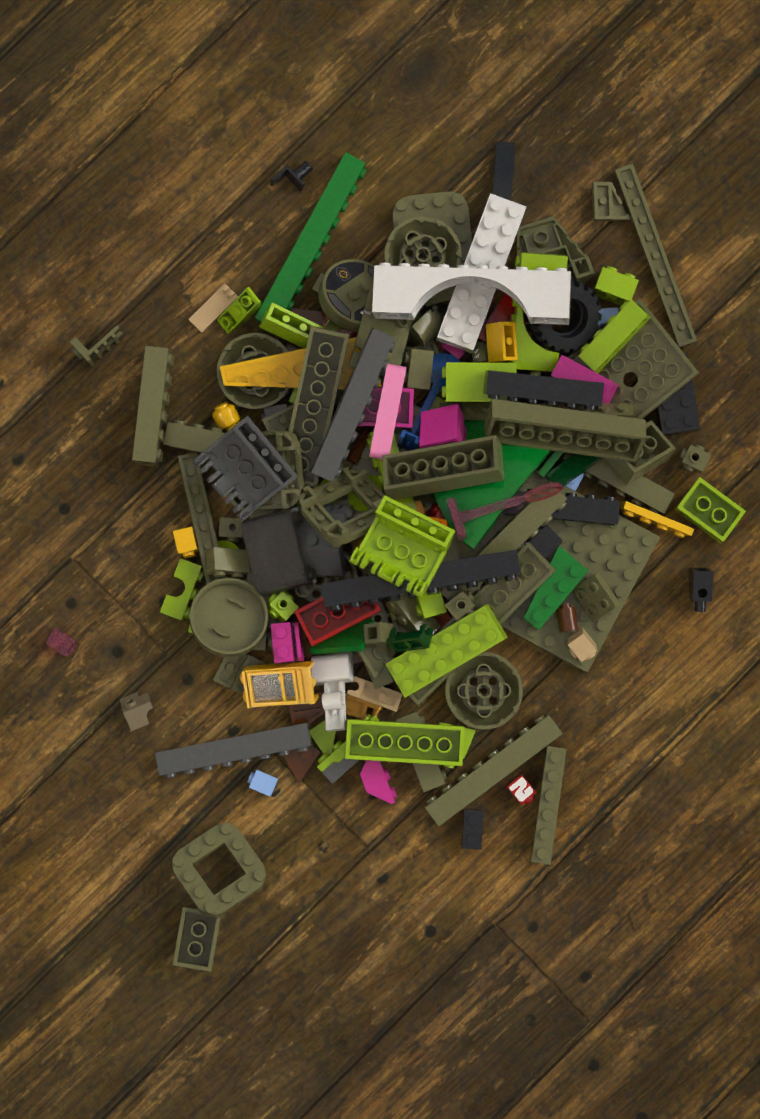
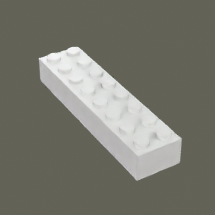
M490 193L464 265H468L469 268H477V266L483 265L488 266V269L505 266L526 206ZM474 283L456 285L436 340L473 353L496 288Z

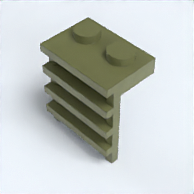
M116 325L89 351L75 337L70 341L73 346L71 350L80 360L84 358L93 367L95 365L93 361L97 357L101 360L103 358L102 353L106 349L110 352L112 350L110 346L114 342L120 343L118 338L123 333L119 331L116 335L114 334L120 329Z

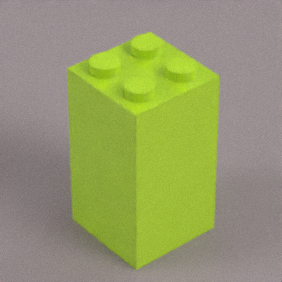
M446 362V366H442V378H446V386H442V398H446V402H491L492 399L488 398V394H483L485 371L516 373L517 363ZM500 396L501 400L509 401L507 396Z

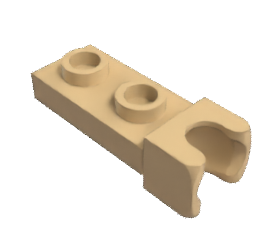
M354 676V681L359 684V688L355 691L348 690L347 694L397 712L402 693L384 686L375 689L373 682Z

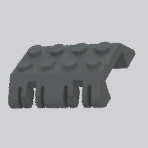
M249 416L242 419L192 461L196 468L204 462L207 463L199 470L201 474L205 473L209 467H214L216 472L211 474L207 481L211 483L215 478L219 477L211 486L221 498L231 491L232 494L224 500L226 504L233 501L236 496L240 498L241 502L235 505L232 511L236 513L244 507L237 515L242 522L279 490L285 488L298 477Z
M331 504L323 505L335 521L339 519L341 523H344L347 519L353 518L354 506L352 504H337L333 510ZM294 505L287 509L281 508L273 511L267 545L272 574L344 577L347 558L342 555L343 544L340 547H333L331 543L326 542L301 514L300 505L298 508Z

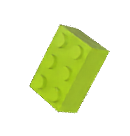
M701 477L696 479L674 509L720 544L725 541L746 512Z

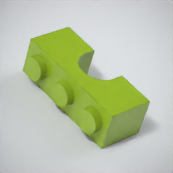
M180 558L174 577L184 582L185 590L178 597L166 595L160 613L181 621L184 618H188L191 609L188 606L198 592L195 589L197 582H201L204 576L202 566Z

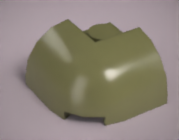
M433 306L431 310L425 313L410 328L409 333L413 336L410 342L413 346L419 342L424 348L439 333L442 325V315L436 306Z

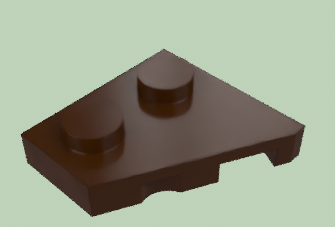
M324 691L314 692V694L319 695L315 704L289 705L292 726L303 723L310 724L325 713L322 705V694Z
M308 746L309 750L302 752L292 749L289 750L290 754L283 755L298 782H301L320 754V751L313 746Z

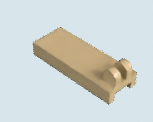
M224 284L188 320L203 334L238 296L228 285Z

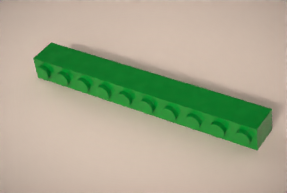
M345 152L255 317L256 322L261 323L263 315L271 303H275L289 311L292 310L295 304L293 301L294 297L302 292L304 279H308L313 271L311 268L312 264L320 259L322 246H326L331 238V235H329L330 231L338 226L340 213H344L349 205V202H347L350 195L354 196L358 189L356 185L358 180H362L367 172L365 162Z

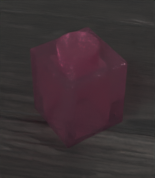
M55 627L45 644L63 656H67L68 654L71 655L76 649L77 645L75 643L77 640Z

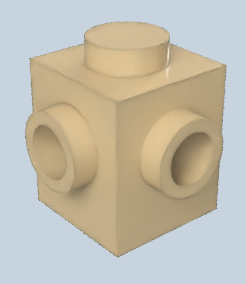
M583 627L567 638V645L570 647L569 651L575 659L578 657L583 662L585 659L589 660L595 656L597 652L596 643Z

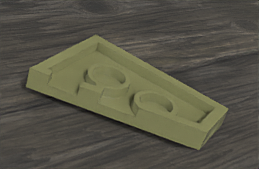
M397 620L391 623L393 628H396L395 635L397 632H407L404 626H401ZM366 644L364 651H357L373 679L396 653L389 644Z

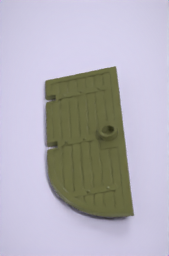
M372 286L364 308L370 311V315L363 313L354 347L360 349L361 353L371 327L395 337L394 342H396L394 350L392 353H388L386 359L389 364L401 366L412 320L375 319L372 313ZM353 351L349 364L350 367H355L360 355L359 352ZM386 368L384 371H380L379 377H385Z

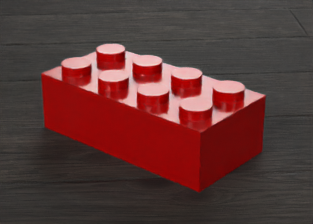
M321 597L294 611L311 646L314 647L380 613L379 605H370L368 602L362 603L360 608L351 609L350 606L342 607V611L331 612L330 609L327 610L325 608L324 597Z

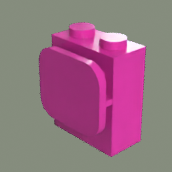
M458 404L421 412L420 448L466 441L467 428L464 424V414Z
M300 622L271 624L274 663L304 661Z

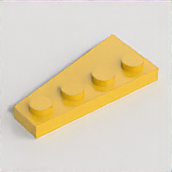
M620 501L619 512L623 515L640 519L639 521L646 524L657 525L656 528L663 531H673V535L681 538L692 536L694 528L627 501Z

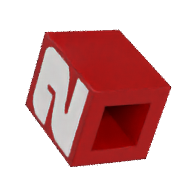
M521 774L506 786L520 805L523 803L528 805L535 799L533 795L536 794V791Z

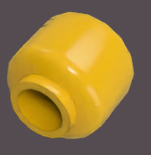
M224 402L214 407L215 411L212 413V417L219 429L229 431L240 421V415L234 404Z

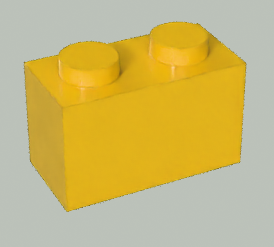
M515 322L486 324L488 363L517 361Z
M188 527L173 531L178 554L185 557V559L195 557V553H198L199 550L194 529Z

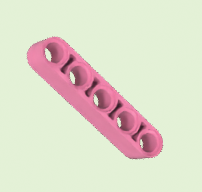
M387 363L369 454L370 458L383 460V455L390 454L406 373V367Z

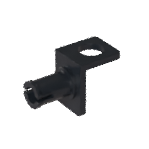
M304 161L295 171L291 170L287 165L272 178L270 185L273 187L286 176L299 191H302L305 183L301 179L313 171L311 165L307 166L309 164L307 161Z

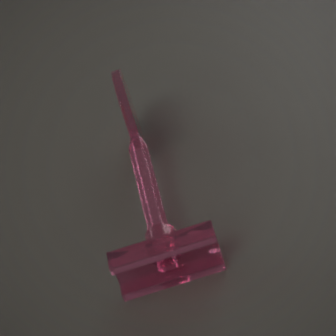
M557 482L541 485L528 491L523 496H515L470 511L464 510L460 512L454 497L447 499V505L458 539L461 541L467 539L464 523L472 521L471 519L519 505L524 501L536 502L550 498L561 492L563 487L561 483Z

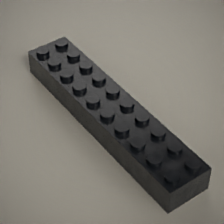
M517 549L442 562L425 592L428 595L439 594V590L447 589V592L459 590V586L466 585V588L478 587V583L481 582L491 585L496 584L498 579L505 578V582L517 580V576L521 574ZM377 574L321 584L325 608L327 610L330 609L331 612L342 611V607L350 606L351 609L362 607V603L369 602L370 605L381 604V600L389 599V602L401 600L400 597L408 595L409 599L417 598L418 596L413 594L414 589L411 592L406 591L408 581L404 580L402 585L398 587L395 585L396 580L392 584L378 577Z

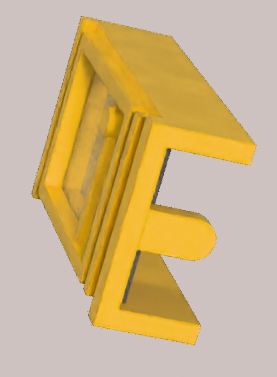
M314 661L246 666L240 673L241 684H244L243 700L246 702L247 708L315 704L319 695L314 694L313 690L316 685L315 677L311 676V668L314 665Z

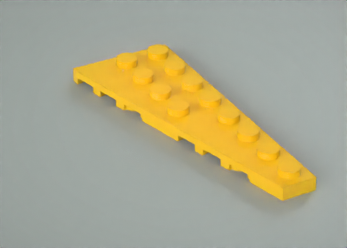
M357 337L348 339L338 385L340 390H345L354 368L349 366L353 351L360 353V349L354 347ZM306 348L220 366L223 384L224 386L298 388ZM381 380L378 384V387H382Z

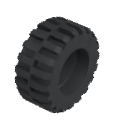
M571 279L570 298L575 305V315L568 327L560 331H554L551 324H530L527 315H525V321L529 323L526 327L528 332L531 333V337L554 352L569 353V350L572 352L578 351L579 346L583 347L589 339H593L595 330L598 331L600 327L598 320L601 321L602 314L599 313L601 305L596 302L598 297L592 292V289L574 279Z

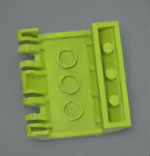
M384 495L375 512L376 517L360 547H356L349 562L356 566L361 562L360 568L365 569L369 562L373 563L371 568L372 574L375 575L378 572V577L392 584L396 580L395 585L398 587L406 580L409 582L406 591L411 592L414 589L413 594L421 598L446 556L455 530Z

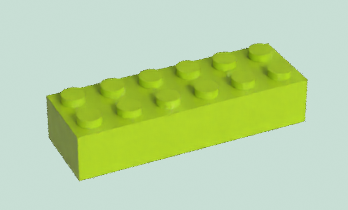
M489 604L432 636L429 648L407 651L385 665L406 698L508 637Z
M347 719L345 759L462 766L465 727Z

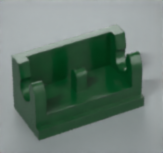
M422 624L419 631L397 632L395 635L396 628H392L386 642L395 652L427 649L430 647L433 629L430 627L425 630L426 624Z

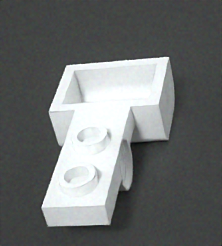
M351 652L312 656L311 661H314V665L311 668L312 677L316 679V686L324 685L322 705L325 710L326 731L347 730L345 683L354 682L353 654Z

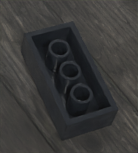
M691 380L655 409L658 428L665 436L696 432L700 429L693 381Z

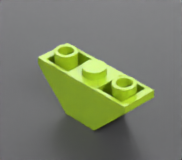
M247 287L216 320L227 334H230L261 308V301L250 287Z

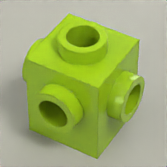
M283 591L278 594L274 592L267 599L269 602L267 604L269 616L281 623L285 622L298 609V606L293 602V597Z

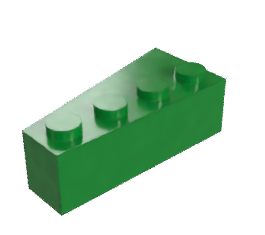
M560 546L557 547L550 561V564L556 571L536 590L523 617L537 631L540 630L589 571Z

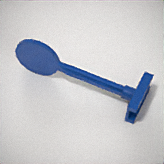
M447 353L434 355L430 382L432 388L412 429L408 432L402 431L397 444L399 452L401 448L408 451L418 449L421 412L430 410L439 390L442 389V386H446V378H442V366H446V362H460L453 355Z

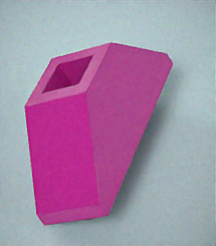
M366 760L360 773L366 792L390 804L395 803L394 798H397L394 787H389L387 780H390L387 768H382L380 762L383 761Z

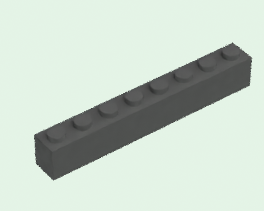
M371 327L310 469L311 473L332 482L334 478L339 477L342 470L339 466L342 460L345 461L350 450L347 449L349 443H353L356 438L357 432L355 429L357 424L361 425L365 414H363L365 406L369 407L373 396L370 394L373 388L376 389L380 382L379 373L381 370L384 371L387 366L388 360L386 357L389 352L392 353L396 345V342H394L395 337Z
M303 723L156 752L155 756L159 776L165 775V778L175 777L176 772L183 771L185 775L195 773V769L201 767L203 771L214 769L216 764L226 767L233 765L232 761L240 760V763L251 762V758L259 756V760L271 758L270 754L278 752V756L290 754L289 750L297 749V752L309 750L308 746L313 745L309 724Z

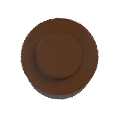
M571 603L560 605V609L556 610L560 633L579 630L576 608L571 607Z

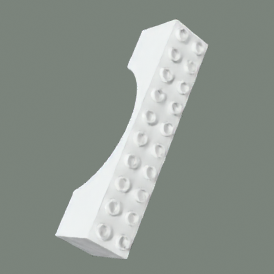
M379 263V265H374L372 313L375 319L414 320L422 306L437 293L456 285L474 283L497 288L512 297L524 310L530 324L569 325L571 271H567L566 268H556L555 271H547V268L537 267L536 270H528L527 267H516V270H512L506 266L488 269V266L483 265L477 266V268H469L468 265H457V268H449V265L439 264L438 267H430L429 264H418V267H412L408 263H399V266H391L390 263Z

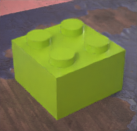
M607 266V268L603 267L599 273L593 293L598 298L622 306L626 301L629 302L633 298L639 280L635 279L636 277L632 274L618 273L616 268Z

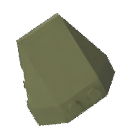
M554 216L519 226L517 231V256H519V252L568 256L567 271H571V279L585 284L595 276L589 257L568 236L567 231Z

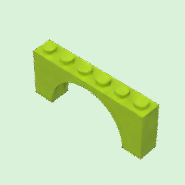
M519 252V256H516L515 268L527 267L528 270H536L537 267L547 268V271H555L556 268L567 269L568 256ZM512 298V306H515L514 314H511L510 322H515L518 360L507 363H517V369L553 372L559 361V352L543 348L531 339L524 325L523 309Z

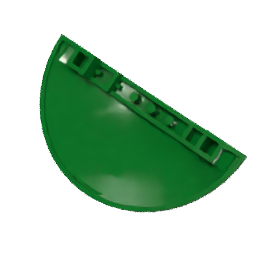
M519 400V401H516V402H522V403H524V402H526V400ZM464 420L467 428L466 440L484 437L485 420ZM501 444L504 481L434 493L442 516L447 520L449 527L455 530V534L463 543L472 550L475 549L493 527L497 518L508 506L511 499L548 454L552 452L551 450Z

